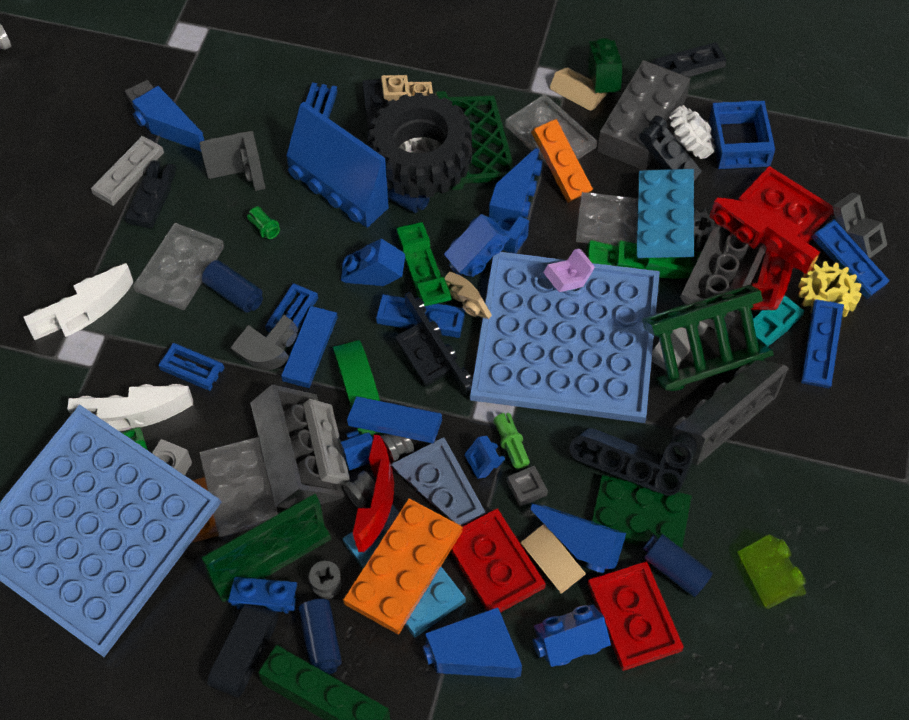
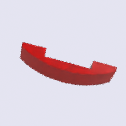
M785 217L799 226L798 217ZM768 248L766 249L758 283L752 284L753 287L761 290L763 301L753 304L751 310H776L784 298L793 267L788 261Z
M374 435L369 456L374 477H377L371 508H358L353 529V537L358 552H365L377 539L389 517L393 503L394 476L386 446L380 435Z

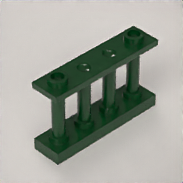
M745 285L642 318L644 330L653 336L659 337L667 372L665 375L656 377V383L666 391H677L683 389L685 384L746 364L751 365L756 360L764 361V358L774 356L772 349L761 343L758 344L751 312L753 304L763 301L761 290L751 285ZM737 310L740 313L747 348L731 353L724 317L727 315L726 313ZM711 319L714 324L720 357L705 361L697 326L700 324V321ZM683 327L686 328L694 365L678 370L670 334L673 333L672 330Z

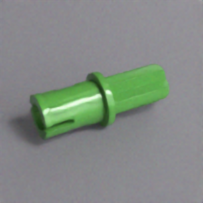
M505 413L497 415L493 422L501 437V447L506 449L513 467L517 470L527 467L530 461L522 444L523 436L518 433L511 414L506 413V417Z

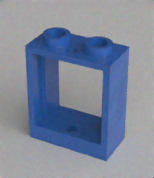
M765 101L712 103L709 125L712 129V138L715 140L713 143L716 146L714 150L718 169L771 166L775 146ZM721 124H755L758 142L724 143Z

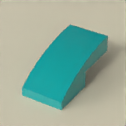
M784 295L782 302L776 310H762L753 319L757 340L768 347L804 315V310Z

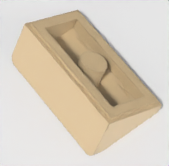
M568 67L555 72L550 85L552 91L590 111L595 109L608 94V92L595 93L591 79Z

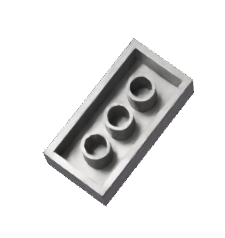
M643 60L602 127L597 152L641 170H646L653 155L641 142L639 134L644 128L649 127V122L654 116L662 117L666 121L667 129L669 130L671 127L670 123L672 122L669 119L670 113L679 106H683L687 98L691 78Z

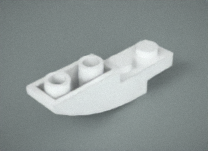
M127 264L112 267L104 273L84 279L82 282L73 285L77 293L76 295L63 298L55 304L35 310L31 314L24 316L34 340L62 329L65 337L93 323L109 311L134 283Z
M144 384L139 387H129L128 397L112 395L108 398H94L91 396L69 398L67 409L71 415L80 404L118 431H125L166 420L192 406L193 398L189 386L180 384L152 386Z

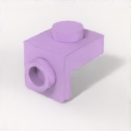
M575 249L568 260L548 264L543 273L558 292L583 287L595 267L581 249Z

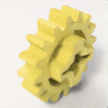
M826 261L823 262L821 268L814 264L811 271L807 275L804 273L800 280L798 297L804 298L803 306L810 305L812 308L815 299L844 304L842 316L846 317L849 310H855L862 295L859 292L861 284L855 283L857 275L849 276L847 274L849 268L845 267L843 270L838 269L839 264L836 262L833 267H829Z

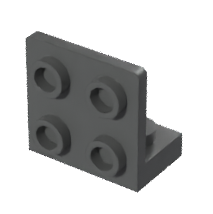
M253 131L211 138L199 143L209 179L245 172L247 181L253 180L255 191L265 189Z

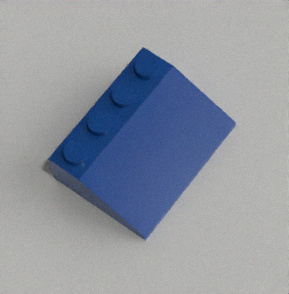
M302 102L298 110L287 152L290 175L294 179L301 180L307 184L315 194L325 197L334 208L343 210L352 221L359 222L368 228L389 208L385 158L316 109Z

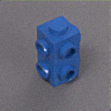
M480 214L479 217L474 218L470 222L467 230L460 237L452 241L450 248L444 255L450 261L449 266L456 274L474 277L485 269L486 263L494 255L499 254L503 250L504 244L510 237L495 219Z
M593 604L590 606H579L573 612L562 616L548 617L543 623L534 625L537 638L533 639L535 651L538 657H544L551 667L566 665L572 659L586 654H596L602 648L611 645L604 616Z

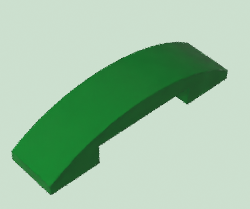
M423 222L396 228L402 252L405 253V262L416 293L423 304L429 306L452 300L445 278L441 277L431 251L430 240Z
M357 340L332 347L351 409L356 397L380 401L361 341ZM356 428L360 435L369 432L372 439L374 438V435L384 434L371 430Z

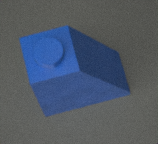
M499 608L426 633V645L422 646L423 653L428 665L434 663L437 673L517 678L521 676L522 664Z

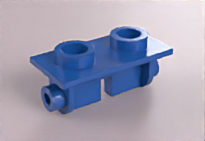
M235 577L228 603H231L232 606H237L238 610H241L245 604L263 605L269 610L288 614L289 611H295L296 598L294 597L297 582Z

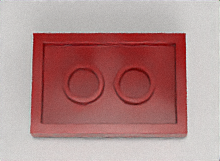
M770 166L738 198L739 201L763 207L783 217H798L799 226L803 228L800 238L807 243L834 216L831 204Z
M498 508L462 527V533L450 552L486 611L499 608L501 613L545 589L546 583Z
M647 561L588 580V587L598 611L604 616L609 639L622 671L683 651L684 646Z

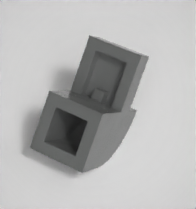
M851 192L832 206L837 223L869 258L887 246L883 223L865 218L860 194Z
M283 315L267 337L248 325L231 346V349L251 366L260 370H273L281 367L288 361L289 356L284 351V348L293 344L299 329L285 315Z

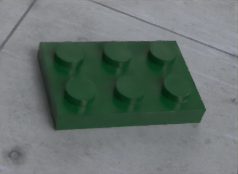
M602 475L592 522L625 532L624 542L644 547L653 535L659 538L661 534H664L682 548L692 495L679 492L675 495H664L630 481Z

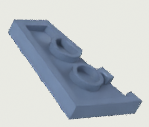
M444 437L435 441L434 444L431 443L391 464L394 471L447 519L465 526L486 515Z

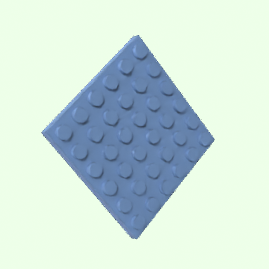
M506 252L494 255L485 302L492 316L489 319L483 318L470 400L645 423L654 336L644 330L642 318L656 314L660 271L592 263L595 268L583 287L558 292L543 272L548 264L566 260Z
M79 404L0 502V581L105 657L222 502L212 493Z

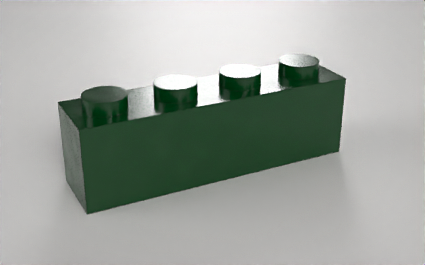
M277 645L258 672L264 686L323 720H390L389 708Z

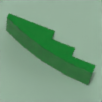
M590 240L586 251V257L591 263L660 271L659 278L669 279L689 278L701 252L694 250V257L637 258V244L622 240L618 242L617 246Z

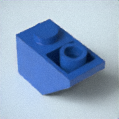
M379 239L344 257L341 281L344 283L385 286L402 277L405 253L385 240Z

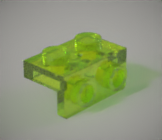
M769 534L738 551L766 608L770 609L796 594L799 596L807 594L803 587L806 584V580L797 566L793 568L788 558L792 556L791 551L783 539L779 540Z

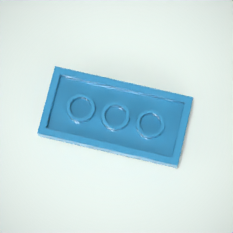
M694 169L639 171L637 258L694 257Z
M394 505L391 507L389 517L381 533L365 552H358L353 532L343 538L344 545L362 569L398 516L399 512ZM442 567L438 570L405 624L414 638L466 602L465 596Z

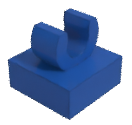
M358 430L346 433L348 440L342 441L341 445L349 471L370 464L369 456L373 442L370 433L360 435Z
M488 436L478 437L464 454L477 479L487 477L494 468H498L505 460L504 456H498L496 452L498 445L491 443Z

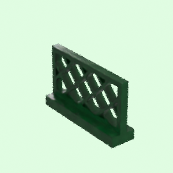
M446 91L436 92L440 99L445 97L452 101L453 106L456 104L466 109L463 114L467 117L472 113L482 119L478 124L469 120L472 137L478 133L487 139L482 145L472 138V147L477 149V151L472 155L471 164L483 171L479 174H470L468 171L465 177H461V182L452 187V190L463 189L465 183L499 182L514 168L494 95L448 97ZM478 105H489L490 111L486 114L476 107ZM486 122L496 128L493 134L482 128ZM491 142L501 147L499 154L487 148ZM481 153L493 159L489 165L478 159ZM498 162L506 167L508 172H498L493 167Z
M313 494L202 557L207 570L206 574L222 602L229 599L235 577L264 579L331 540L330 533L324 524L320 500L316 494Z

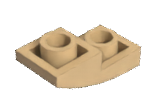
M407 75L381 76L383 97L388 101L393 99L397 101L400 96L405 94L408 96H414L415 93H423V95L427 96L430 93L433 94L431 82H408Z
M449 271L445 276V281L451 296L463 303V309L469 315L489 319L492 314L474 285L464 277Z
M545 524L521 542L561 594L586 574Z

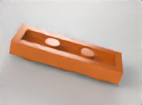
M557 119L534 128L531 133L567 203L590 193L593 188Z

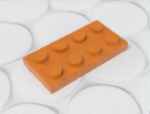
M409 498L343 599L344 605L399 635L461 535L463 526Z

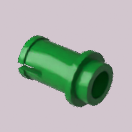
M254 207L249 211L254 218L248 214L247 219L260 230V235L263 238L273 239L279 234L280 227L278 221L271 219L261 207Z

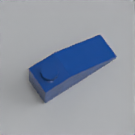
M159 86L132 101L135 109L133 116L139 126H145L151 134L201 151L199 143L204 141L202 131Z
M532 504L531 511L577 559L587 562L586 568L604 573L605 569H616L626 536L625 532L545 505Z

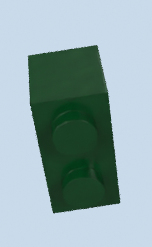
M601 38L597 41H589L588 70L595 93L621 92L622 61L615 40Z

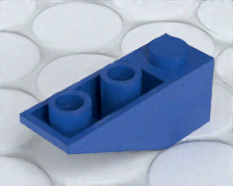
M535 148L496 183L489 206V217L495 219L497 223L504 221L513 226L519 216L528 218L531 208V202H528L529 196L534 197L537 181H534L535 175L540 176L543 160H539L540 149Z

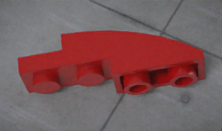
M719 197L714 201L709 217L717 225L724 227L734 234L741 242L748 244L753 249L760 242L763 243L770 251L777 253L788 261L792 267L801 270L806 275L814 267L820 252L800 238L803 228L773 211L748 202Z

